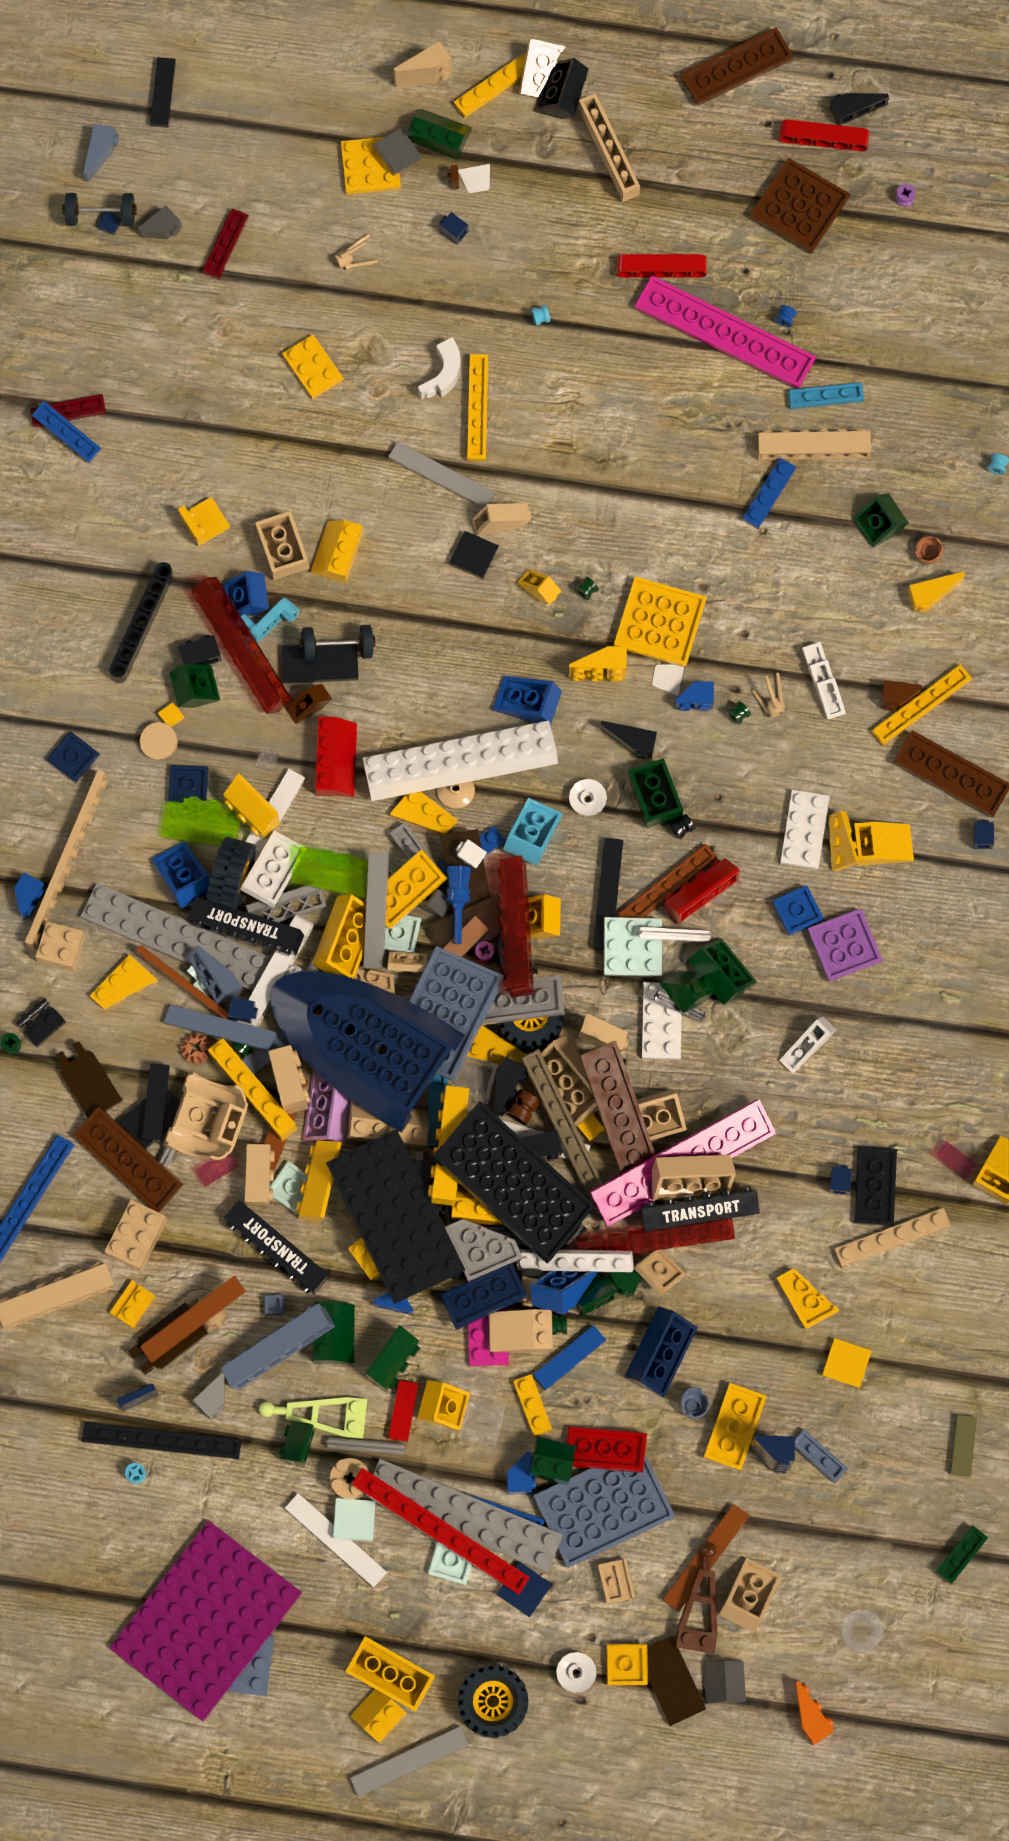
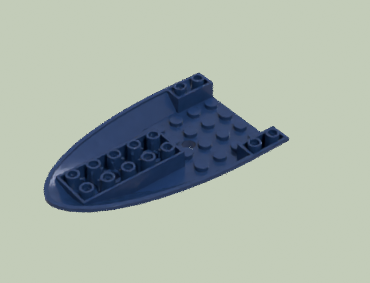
M313 971L291 973L277 980L270 994L274 1017L282 1033L292 1047L297 1050L298 1054L322 1078L344 1096L401 1133L412 1118L411 1111L450 1051H455L465 1037L464 1033L410 1001L377 986L343 975ZM323 1007V1012L320 1015H315V1010ZM355 1027V1032L352 1035L346 1034L348 1028ZM381 1045L387 1046V1052L384 1055L377 1053V1049Z

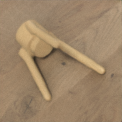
M370 234L365 235L335 255L340 268L345 267L348 270L353 267L378 263V260H369L351 264V261H353L351 253L366 245L365 240L370 237Z
M777 672L778 698L776 699L768 676L764 677L771 700L767 702V706L755 689L752 690L756 699L763 707L765 714H769L770 717L783 714L785 709L780 674Z

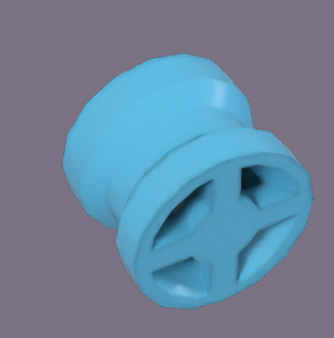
M545 304L541 305L540 308H531V314L536 326L542 322H550L549 312Z
M992 454L990 458L991 464L988 465L987 470L996 475H1004L1006 472L1005 466L1008 464L1009 458L1002 454Z
M131 1463L126 1467L125 1476L131 1483L140 1484L145 1480L146 1471L141 1464Z

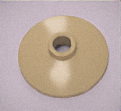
M472 781L437 788V796L440 802L451 809L466 807L471 803L475 794V787ZM458 786L459 790L453 791L452 788Z

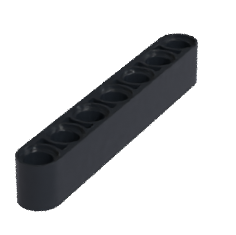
M161 562L155 567L110 665V675L116 683H123L128 678L173 580L172 568L166 562ZM164 570L169 572L166 576L160 575ZM155 587L161 588L159 592L152 591ZM148 603L154 605L151 609L144 608ZM139 620L146 621L144 625L140 626L137 624ZM133 636L139 638L136 642L129 641ZM124 653L131 654L127 659L122 658ZM118 669L123 670L121 675H115L114 672Z

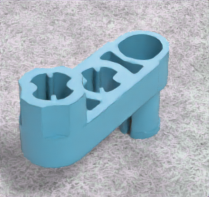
M283 598L259 623L255 624L246 614H243L237 623L249 632V636L256 642H259L283 618L288 622L295 620L300 609L287 598Z

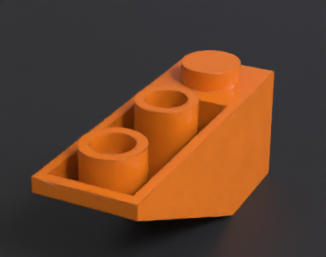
M797 1681L795 1688L801 1729L814 1746L834 1732L832 1727L835 1725L828 1716L824 1717L820 1710L823 1708L816 1699H811L809 1696L810 1690L804 1682L801 1684Z

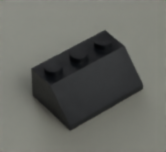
M575 58L557 61L539 94L534 111L559 119L574 117L589 68Z

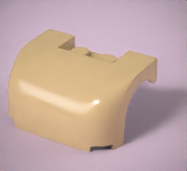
M194 1072L188 1073L182 1089L184 1093L172 1127L168 1129L163 1146L200 1160L217 1161L225 1158L232 1152L247 1111L248 1103L246 1095L243 1093L244 1090L237 1085H221L204 1079Z

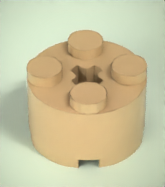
M346 1458L338 1461L332 1468L330 1484L339 1498L357 1500L365 1495L351 1485L353 1481L348 1484L345 1479L349 1478L350 1475H353V1479H355L362 1468L368 1471L361 1461Z

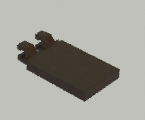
M79 1041L73 1044L75 1051L79 1055L76 1059L69 1062L63 1051L56 1055L62 1065L59 1068L61 1070L60 1074L87 1118L90 1117L98 1106L108 1111L123 1102L94 1053L90 1052V1050L86 1052Z
M185 1302L138 1337L136 1341L138 1344L128 1351L133 1360L144 1353L140 1348L141 1345L190 1309ZM202 1325L155 1362L151 1363L150 1360L140 1366L141 1370L147 1375L155 1368L164 1369L209 1333Z

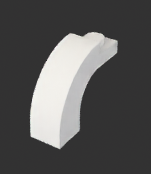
M453 337L436 345V353L443 363V369L437 377L418 386V394L421 399L431 398L437 391L443 397L456 385L460 376L461 360L458 346Z

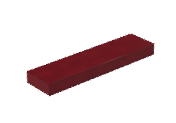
M231 208L202 270L203 274L220 280L249 218L248 214Z
M103 394L49 404L68 421L106 414ZM38 407L30 408L33 427L43 426L32 416Z

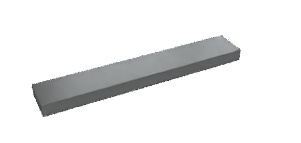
M398 441L388 457L389 460L481 508L490 504L495 496V492Z
M369 852L363 968L384 969L389 853Z
M458 1727L350 1779L358 1797L469 1745L461 1727Z

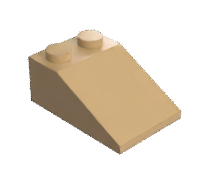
M439 41L393 68L394 85L397 88L436 84L440 81H446L452 75V58Z
M552 1310L502 1311L488 1315L490 1352H548L553 1349Z
M746 1558L719 1615L755 1633L765 1616L782 1575Z

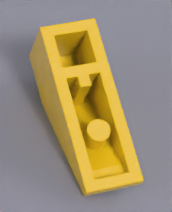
M964 572L909 585L908 594L914 612L930 610V608L963 582Z

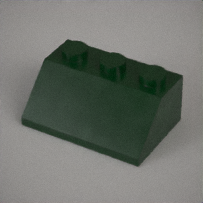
M420 109L413 117L407 131V137L416 145L458 160L472 127Z
M722 938L701 947L688 960L694 971L706 974L718 989L714 994L723 1005L734 1001L757 983Z
M315 1302L314 1304H320L325 1307L335 1327L314 1340V1363L354 1364L355 1305L340 1302Z
M399 1325L366 1372L367 1380L385 1392L389 1389L393 1390L398 1382L397 1376L400 1372L404 1373L409 1366L408 1360L411 1356L415 1357L419 1352L420 1341Z

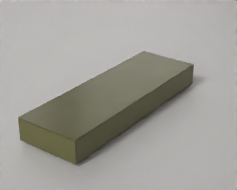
M957 1415L950 1475L971 1477L977 1417Z

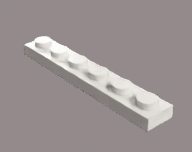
M519 1249L523 1258L517 1260L518 1270L524 1268L542 1271L632 1272L634 1269L632 1251L559 1250L553 1259L546 1263L531 1249Z

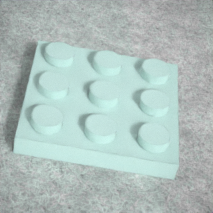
M605 917L603 975L661 977L662 939L639 938L638 929L639 927L662 928V919Z

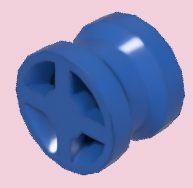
M781 305L779 308L780 313L776 315L775 322L789 328L793 324L792 319L796 317L797 311L789 306Z

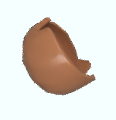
M932 536L921 538L915 548L919 561L929 565L937 563L942 558L944 552L941 541Z

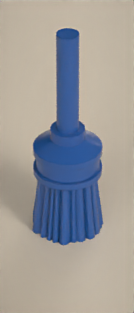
M467 866L446 867L448 878L446 901L451 903L452 908H454V944L457 945L462 944V908H464L465 903L470 901V890L468 887L471 868Z

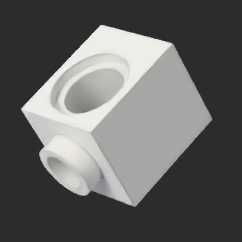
M466 840L465 843L461 841L456 848L458 852L456 857L473 869L477 868L487 853L470 840Z

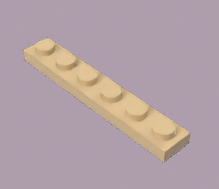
M944 1208L835 1248L834 1251L841 1268L947 1229L951 1227Z

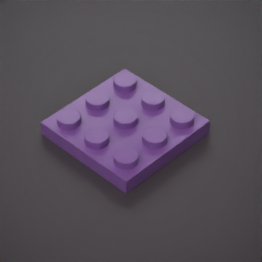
M862 909L807 929L828 982L883 962Z

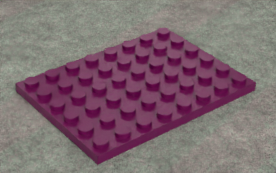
M208 1520L109 1649L204 1722L303 1593Z

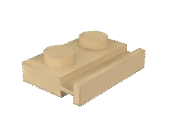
M626 1559L598 1565L607 1605L635 1599Z

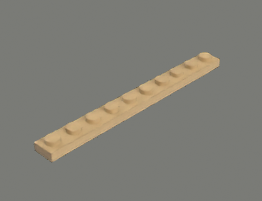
M97 770L27 935L25 944L29 948L34 949L36 944H40L42 929L45 927L46 922H49L50 917L48 915L50 910H54L57 903L55 898L58 892L61 893L63 890L64 877L69 875L72 867L70 865L72 858H76L79 851L77 846L85 838V828L92 821L94 806L97 807L100 802L101 796L99 794L107 786L108 779H106V774L103 771Z

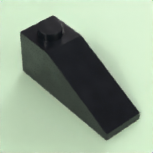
M884 93L839 94L830 100L829 109L837 124L843 125L888 105L889 95Z
M601 721L600 730L630 753L644 760L653 757L657 738L656 731Z

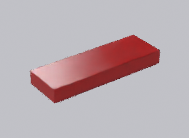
M399 1380L388 1439L408 1442L418 1383Z

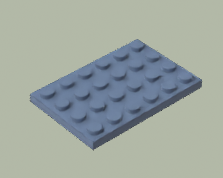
M437 946L409 1001L465 1034L457 1049L450 1051L436 1073L455 1081L505 977Z
M646 1454L643 1473L591 1468L570 1478L568 1485L559 1483L533 1496L548 1529L563 1534L558 1550L567 1569L675 1518Z

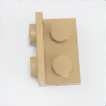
M389 951L388 970L395 972H424L428 962V954Z

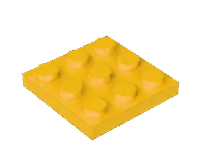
M385 137L341 141L346 195L401 189L400 174L398 173L394 176L373 147L376 142Z

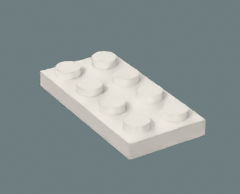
M792 790L780 864L818 870L830 796Z
M274 830L240 890L274 908L307 848Z
M644 982L642 1059L681 1060L682 1014L654 1000V994L657 990L666 993L660 983Z

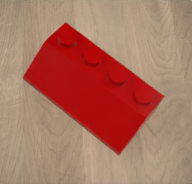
M318 717L316 796L354 797L357 723L339 717Z
M726 858L722 861L716 860L710 866L711 869L706 872L704 870L695 876L696 879L690 883L688 881L683 884L678 893L668 895L664 902L665 910L678 925L736 883L740 874L738 867Z

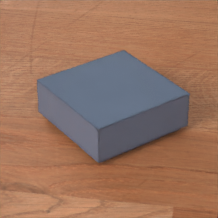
M283 1294L263 1295L265 1316L284 1315Z

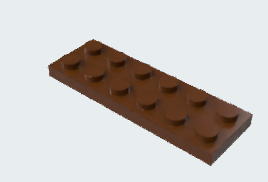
M777 27L680 73V77L696 105L699 106L792 61L794 56Z
M911 730L893 761V764L991 818H994L1009 791V783L913 730Z
M100 1106L97 1107L73 1135L152 1210L158 1213L163 1210L184 1185Z

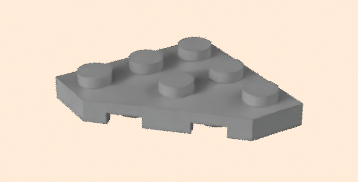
M462 1219L445 1227L465 1268L464 1273L468 1281L523 1258L515 1239L468 1220Z

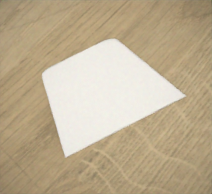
M490 164L458 170L468 193L489 190Z
M675 664L656 665L652 685L678 696L684 667Z

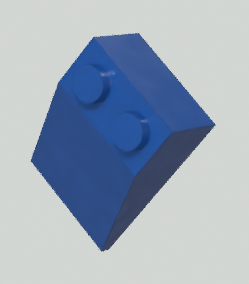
M504 676L493 711L532 723L549 721L551 725L562 691L553 681Z
M185 841L151 859L180 908L194 902L195 897L201 898L207 895L210 877Z
M550 1271L530 1284L532 1306L539 1307L542 1310L556 1311L558 1314L567 1313L568 1310L577 1305L597 1272Z

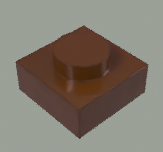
M451 165V172H447L448 183L452 184V190L459 189L458 165Z

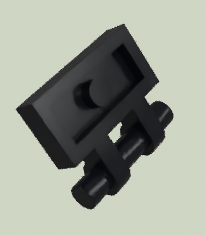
M46 998L40 1002L37 1001L33 1005L34 1007L27 1013L24 1012L16 1022L19 1028H22L25 1024L29 1026L24 1033L37 1048L67 1023L54 1007L48 1012L44 1009L49 1004ZM40 1013L42 1017L33 1023L31 1019Z

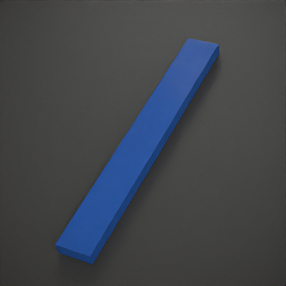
M58 1134L0 1225V1263L75 1146Z

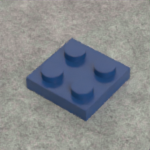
M807 885L772 901L789 936L824 920Z

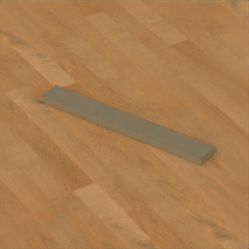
M538 1049L521 1058L555 1129L558 1131L561 1142L588 1198L592 1196L589 1191L604 1183Z

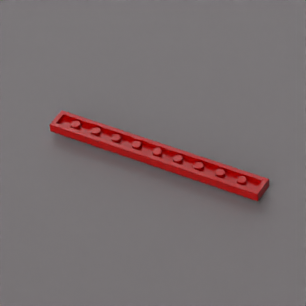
M364 1468L360 1470L351 1484L516 1594H520L529 1580V1576Z

